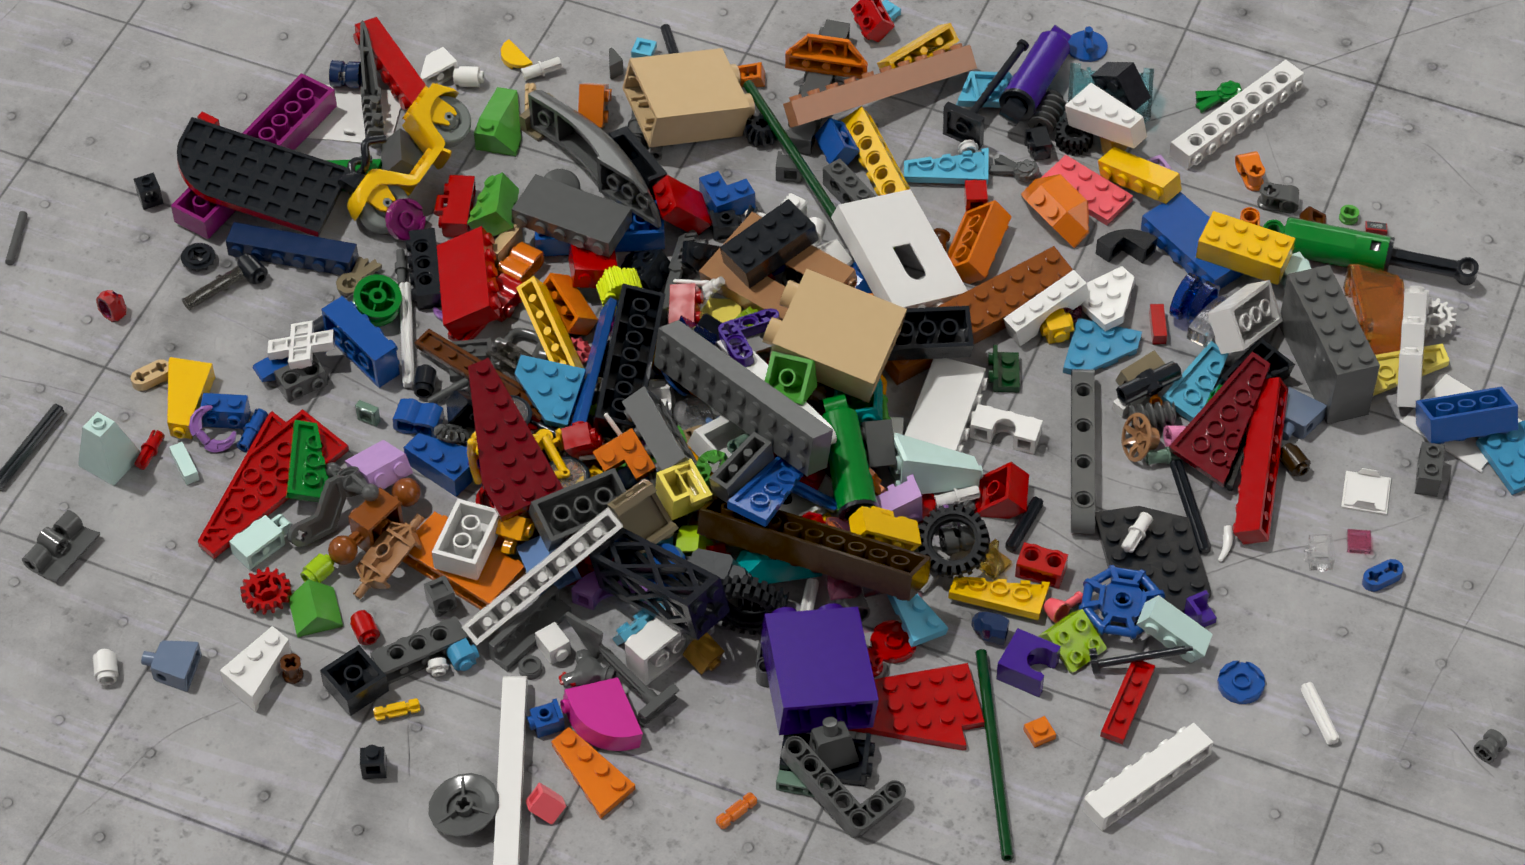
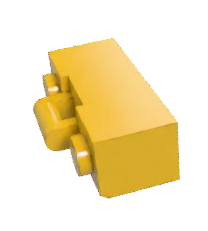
M862 506L849 517L850 531L910 551H914L922 545L918 522L904 516L896 518L891 510L876 506L871 508Z

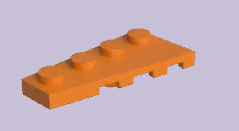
M570 727L551 741L553 749L565 767L569 769L573 779L581 787L585 797L593 805L600 819L636 790L635 784Z

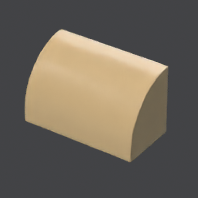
M514 224L513 229L501 233L495 239L493 250L496 255V269L499 262L509 256L511 248L523 242L522 227Z

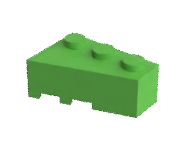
M503 172L495 176L491 175L484 182L485 186L477 197L478 201L470 212L471 216L467 224L472 229L482 226L487 233L490 232L492 236L513 229L514 224L511 222L512 208L518 200L519 188Z

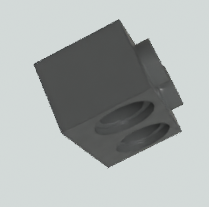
M314 353L312 366L303 369H290L289 365H286L274 371L276 385L288 403L328 385L326 371Z
M1422 442L1417 461L1415 494L1438 496L1442 481L1445 445Z

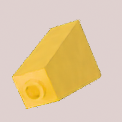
M169 358L167 423L170 436L179 439L193 438L189 430L190 417L195 410L200 408L203 393H210L215 379L212 363Z

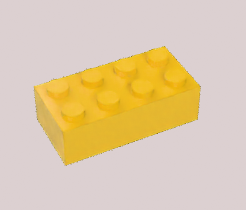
M1213 211L1198 241L1196 258L1264 281L1270 280V283L1278 285L1292 257L1295 238Z

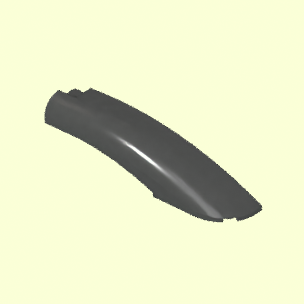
M534 90L528 93L531 128L556 142L578 159L598 183L600 193L619 204L631 207L634 214L657 228L661 227L660 215L653 197L640 172L622 148L591 120L542 90Z

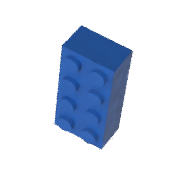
M341 296L321 309L325 331L334 330L335 346L378 388L400 375V361L397 357L398 348L395 342L391 339L388 340L382 330L370 322L366 314H361L357 310L356 305L352 301H348Z
M1502 386L1417 400L1416 425L1427 440L1435 444H1443L1454 440L1464 441L1471 437H1486L1489 434L1495 433L1506 434L1510 431L1518 430V405Z

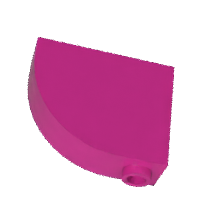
M618 677L564 690L563 700L560 701L563 714H567L573 729L582 739L593 746L610 751H626L640 748L643 733Z

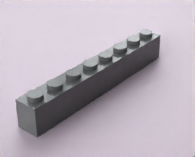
M826 19L824 27H820L819 35L850 39V23ZM805 71L803 80L805 83L800 85L799 94L802 97L808 96L807 91L817 88L820 89V92L826 90V85L835 83L837 76ZM823 118L790 128L788 122L789 129H785V132L800 154L811 155L816 140L814 135L818 132Z

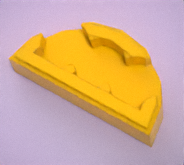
M510 39L503 43L501 47V60L504 65L511 69L513 67L526 68L533 65V62Z

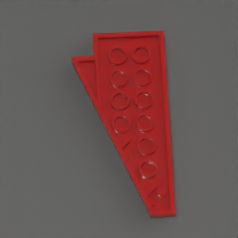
M303 409L287 422L271 411L198 539L199 547L215 559L230 547L229 541L236 534L243 532L255 520H259L264 515H270L290 499L286 498L295 420L317 423L325 464L335 463L349 451L348 445Z
M968 663L874 679L879 701L873 727L848 730L957 750H966L963 731L984 727V718Z

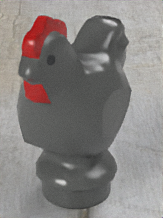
M582 649L576 653L577 666L574 671L569 673L563 672L558 677L561 685L575 687L616 678L617 671L610 665L603 668L600 662L592 657L588 650Z

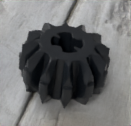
M761 113L758 116L752 115L746 121L745 135L748 138L749 144L754 143L756 147L763 145L765 148L766 144L773 145L774 141L778 140Z

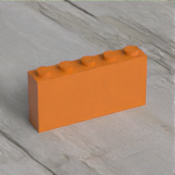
M434 511L415 532L418 535L422 548L418 549L414 546L402 562L431 580L445 575L455 594L480 610L525 575V567L521 561L510 558L501 552V549L494 547L478 580L434 569L432 551L448 519L447 516H442Z

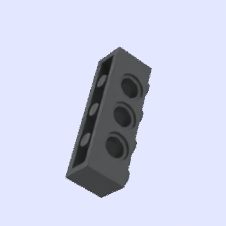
M841 159L823 167V185L841 204L876 197Z
M454 616L449 619H443L431 627L423 628L408 637H402L387 646L379 647L371 652L370 656L386 674L389 685L428 668L427 662L431 659H449L446 655L447 649L464 638L468 640V636L458 618Z

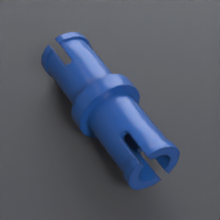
M256 408L249 423L245 424L243 428L244 433L237 443L239 450L248 452L268 416L265 410Z

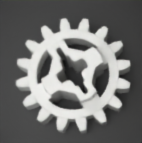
M1429 297L1425 337L1432 335L1433 339H1436V335L1439 334L1443 338L1445 332L1450 334L1452 329L1455 328L1457 314L1453 313V307H1447L1448 302L1442 304L1439 298L1436 301H1432V298Z

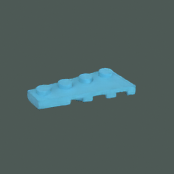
M983 148L981 152L972 153L971 150L964 151L962 155L956 156L944 154L936 159L925 157L905 160L904 178L907 182L965 184V180H986L988 185L989 148Z
M1210 341L1182 373V378L1174 382L1162 396V402L1168 401L1172 406L1174 401L1176 412L1191 422L1205 406L1229 353L1221 354L1219 347Z

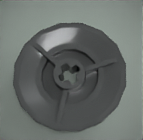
M474 773L458 774L445 780L434 791L429 801L428 815L433 826L443 834L454 837L469 836L484 829L493 820L499 808V794L494 783L485 776Z

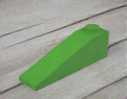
M496 88L479 117L474 131L476 150L510 156L517 155L521 144L517 90Z

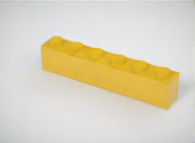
M532 276L516 287L548 360L584 368L547 286L535 276Z

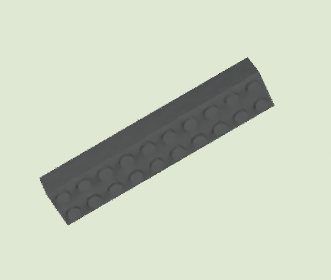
M677 320L658 328L654 358L655 367L749 435L756 432L772 442L773 452L804 475L809 476L827 468L833 435L832 428L681 321Z

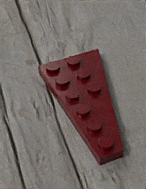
M1251 352L1169 446V451L1223 488L1270 370V363L1254 352Z

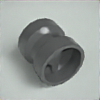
M1489 729L1483 735V740H1479L1473 749L1478 758L1484 762L1491 763L1497 758L1498 752L1503 751L1507 746V740L1499 731Z

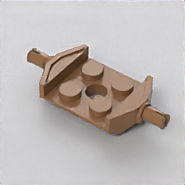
M417 513L409 524L391 522L355 567L362 582L353 593L357 598L361 600L371 587L374 589L390 588V585L386 582L414 546L418 549L422 548L418 535L415 532L423 520H425L424 517Z

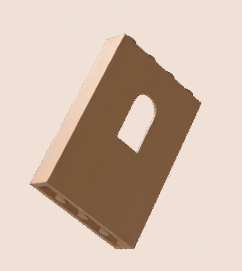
M751 212L725 243L762 217ZM813 245L785 263L786 266L804 275L806 269H809L855 288L857 285V276L854 268ZM720 248L699 270L701 280L710 281L720 276L725 279V284L721 286L717 293L727 299L734 301L745 309L749 306L753 310L757 309L758 311L770 308L776 309L779 312L780 320L784 319L788 308L779 304L785 286L767 276L749 289L723 263Z

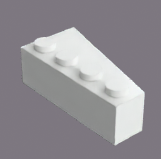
M1093 83L1086 86L1065 105L1068 124L1074 128L1131 148H1135L1147 137L1143 116Z

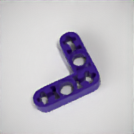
M770 308L721 323L718 327L719 338L730 357L744 367L751 366L754 363V355L746 337L765 332L772 317L780 320L779 312L776 309ZM735 343H741L740 345H736V346H733V345H732V344H735Z

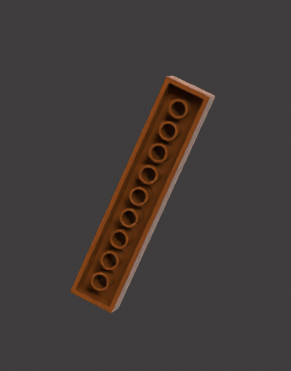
M1053 246L938 307L969 306L973 341L976 344L1005 329L1006 326L1003 318L1073 271V269L1056 247ZM933 359L887 361L884 369L895 384L899 385L929 369Z

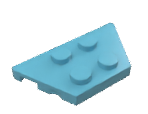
M970 71L956 105L960 107H973L998 72ZM1010 72L1006 74L983 107L1001 108L999 99L1012 78Z

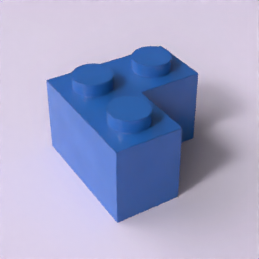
M719 171L699 177V192L703 194L709 211L713 210L716 213L735 210L736 215H742L748 210L749 205H752V208L756 207L755 191L747 179L727 185Z

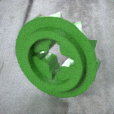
M710 450L699 457L696 467L708 486H711L709 478L711 477L712 470L708 463L715 464L719 462V468L728 459L726 453Z

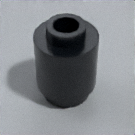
M246 253L238 259V270L251 284H259L266 279L268 270L254 255Z
M423 364L415 368L412 389L419 398H428L435 390L437 372L432 366Z

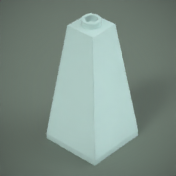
M97 412L82 427L78 465L114 486L135 464L141 451L115 421Z
M893 433L896 465H889L888 469L895 486L908 481L906 477L913 474L921 494L954 491V488L959 490L975 485L979 488L980 479L983 478L982 466L978 465L975 456L899 433Z

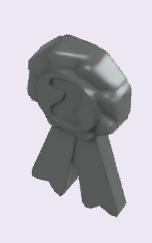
M1001 154L999 158L994 159L995 165L990 164V169L988 170L990 175L1014 174L1016 179L1022 181L1035 179L1040 173L1036 161L1025 159L1016 163Z

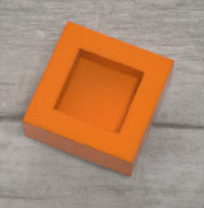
M1045 716L1024 724L1023 730L1034 748L1056 739V733Z

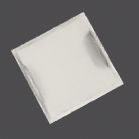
M1362 468L1359 472L1346 471L1341 508L1387 515L1391 478L1380 476L1377 470Z

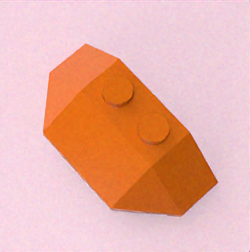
M808 33L785 53V68L849 78L855 77L856 79H862L861 74L868 71V62L849 39Z
M1061 174L1035 179L1021 193V196L1073 248L1090 233L1088 226V201Z

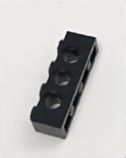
M435 228L409 231L410 239L406 240L407 253L411 252L412 255L407 256L409 269H413V272H409L410 283L415 285V289H411L412 301H417L418 310L432 309L433 307L440 308L442 305Z

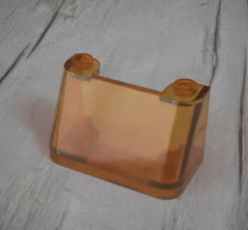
M1360 264L1348 265L1343 286L1344 294L1352 298L1357 320L1374 354L1400 351L1404 308L1403 279H1400L1396 274Z

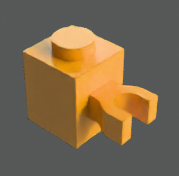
M517 515L503 522L499 518L495 534L505 536L501 552L515 554L517 540L529 541L534 532L533 520L522 515Z

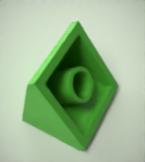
M772 351L764 381L793 402L804 405L817 387L815 362L811 359Z
M308 579L289 596V604L297 637L343 627L334 587Z

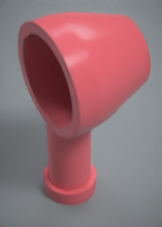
M1078 591L1066 601L1049 598L1044 603L1043 609L1047 616L1057 623L1068 615L1072 607L1082 602L1083 593Z

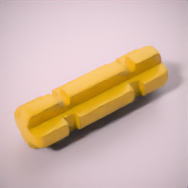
M415 698L408 700L407 703L401 701L388 704L385 708L383 706L375 707L373 709L375 720L381 721L386 720L385 717L390 719L408 715L407 712H411V714L420 712L419 700Z

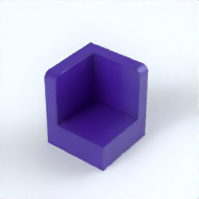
M1207 590L1186 598L1184 614L1204 628L1216 623L1217 619L1207 604L1209 597Z

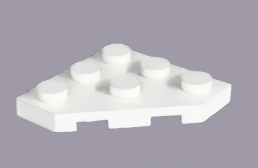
M1121 266L1087 282L1090 298L1078 307L1104 331L1124 323L1126 308L1128 309L1131 291L1135 285L1134 276Z

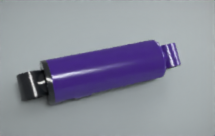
M1054 25L1050 31H1044L1039 35L1021 66L1012 76L1008 86L1000 96L999 104L1001 111L998 114L1000 117L1016 126L1019 121L1028 120L1033 116L1048 87L1070 53L1068 41L1072 35L1057 25Z

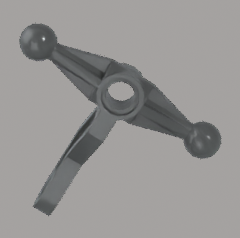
M331 462L326 464L325 470L328 479L325 481L315 514L293 524L288 530V540L297 547H303L335 532L346 498L362 495L366 501H375L379 496L378 487L375 484H368L356 466L341 469L337 463ZM299 530L304 532L301 535L302 539L295 538Z

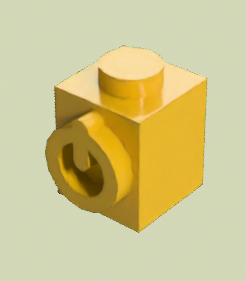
M1063 308L1051 313L1040 326L1041 335L1046 337L1048 344L1069 340L1070 332L1074 331L1072 317L1070 313H1065Z

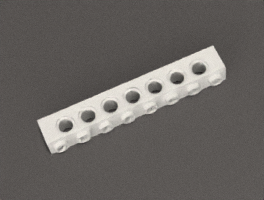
M1284 60L1174 139L1170 145L1169 157L1186 170L1194 165H1198L1203 158L1213 154L1222 144H1227L1233 136L1242 133L1251 123H1256L1262 115L1271 112L1280 102L1283 103L1291 94L1298 92L1303 86L1304 72L1289 61Z
M607 507L462 626L463 630L477 646L620 530L623 524L612 510Z

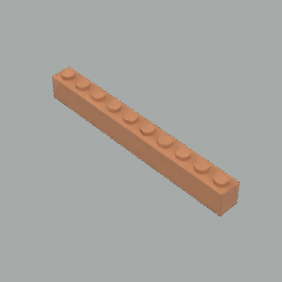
M962 43L950 46L951 51L945 52L943 48L932 52V57H927V54L915 57L916 62L913 63L905 60L897 63L898 67L892 69L891 65L880 68V73L875 75L873 71L861 74L862 79L859 80L852 77L843 80L844 84L838 86L837 82L826 85V90L821 92L819 88L807 91L808 96L802 97L801 94L789 97L790 102L783 103L790 128L977 69L971 46H962Z

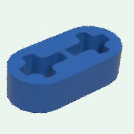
M1389 559L1367 569L1362 579L1363 587L1368 591L1375 592L1398 582L1403 574L1402 563L1396 559Z

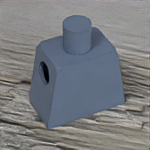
M1289 387L1282 440L1285 441L1289 440L1292 435L1299 439H1304L1324 420L1327 405Z
M163 640L160 642L156 653L143 652L141 664L151 666L152 676L155 681L188 692L202 656L199 642Z

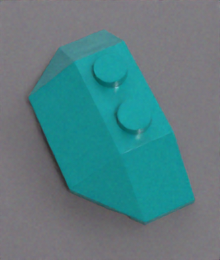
M747 550L741 551L736 559L740 566L745 568L749 574L759 578V583L763 580L770 584L822 576V573H813L809 569L800 566L795 567L787 562L773 560L768 556L751 553Z

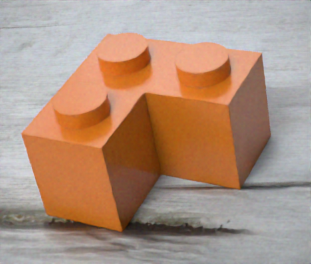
M579 84L578 112L598 127H605V123H608L609 110H605L606 105L612 100V89H609V84Z
M632 428L593 451L604 472L613 468L616 469L626 463L638 482L647 477L649 472L657 471Z

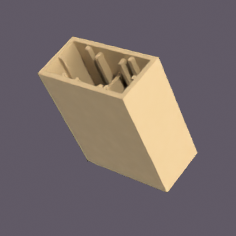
M722 48L629 59L622 89L649 148L740 137L743 135L747 118H751L755 113L752 95L750 93L744 94L740 86L741 78L738 66L729 63Z
M806 269L800 284L791 280L788 281L779 304L788 308L783 321L774 317L771 318L762 342L772 346L771 353L776 351L814 360L817 382L869 403L901 332L907 309Z

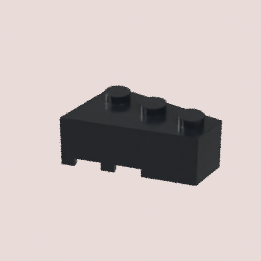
M1259 338L1221 376L1218 385H1223L1251 352H1254L1270 363V370L1266 379L1280 377L1283 381L1289 378L1295 363L1265 340Z

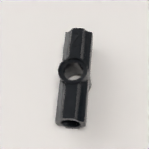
M1173 361L1154 370L1149 368L1138 374L1135 379L1118 386L1116 389L1117 397L1125 405L1144 396L1146 398L1152 397L1160 392L1163 387L1182 378L1181 368L1178 363Z

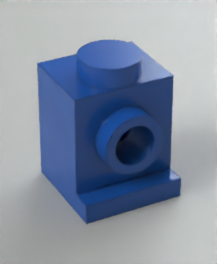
M557 698L552 699L551 703L529 709L530 716L527 717V722L530 730H535L537 738L565 730L564 717Z

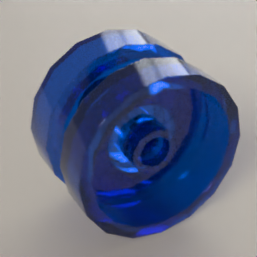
M1188 273L1174 294L1169 310L1170 316L1179 320L1186 318L1187 324L1195 328L1202 327L1209 318L1208 312L1216 304L1220 290L1219 285L1211 281L1203 283L1202 277L1194 273Z

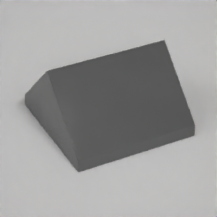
M399 128L387 138L386 143L381 144L382 170L410 174L424 154L406 131Z

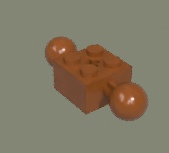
M401 478L393 485L392 495L380 487L379 496L375 501H364L359 507L354 508L348 516L351 534L349 536H337L329 544L328 554L331 560L339 565H347L355 560L358 547L367 552L391 522L404 524L401 506L409 507L418 502L421 496L419 484L414 479Z

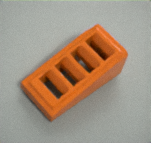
M762 62L738 66L741 75V87L748 80H751L756 87H765V70Z

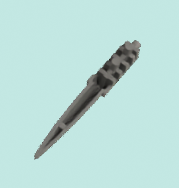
M362 20L360 23V57L363 87H361L360 93L366 138L384 135L381 87H378L369 34L366 24ZM380 144L372 145V148L380 147Z
M689 230L688 233H684L678 238L669 265L670 273L664 291L666 295L659 328L668 324L670 285L677 284L673 283V280H690L688 275L694 273L692 269L682 264L683 241L709 244L707 239L700 240L695 230Z

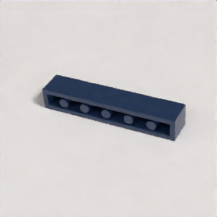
M236 222L233 223L226 239L228 255L234 257H241L249 253L254 255L259 261L332 273L339 276L345 273H352L359 257L357 244Z

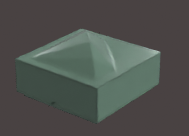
M359 400L355 405L357 419L373 426H378L381 421L379 407Z

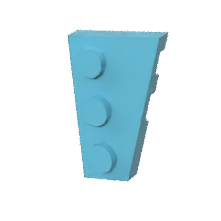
M918 593L910 601L898 600L896 597L887 594L895 614L901 618L903 631L908 633L910 638L908 642L911 648L946 635L949 628Z

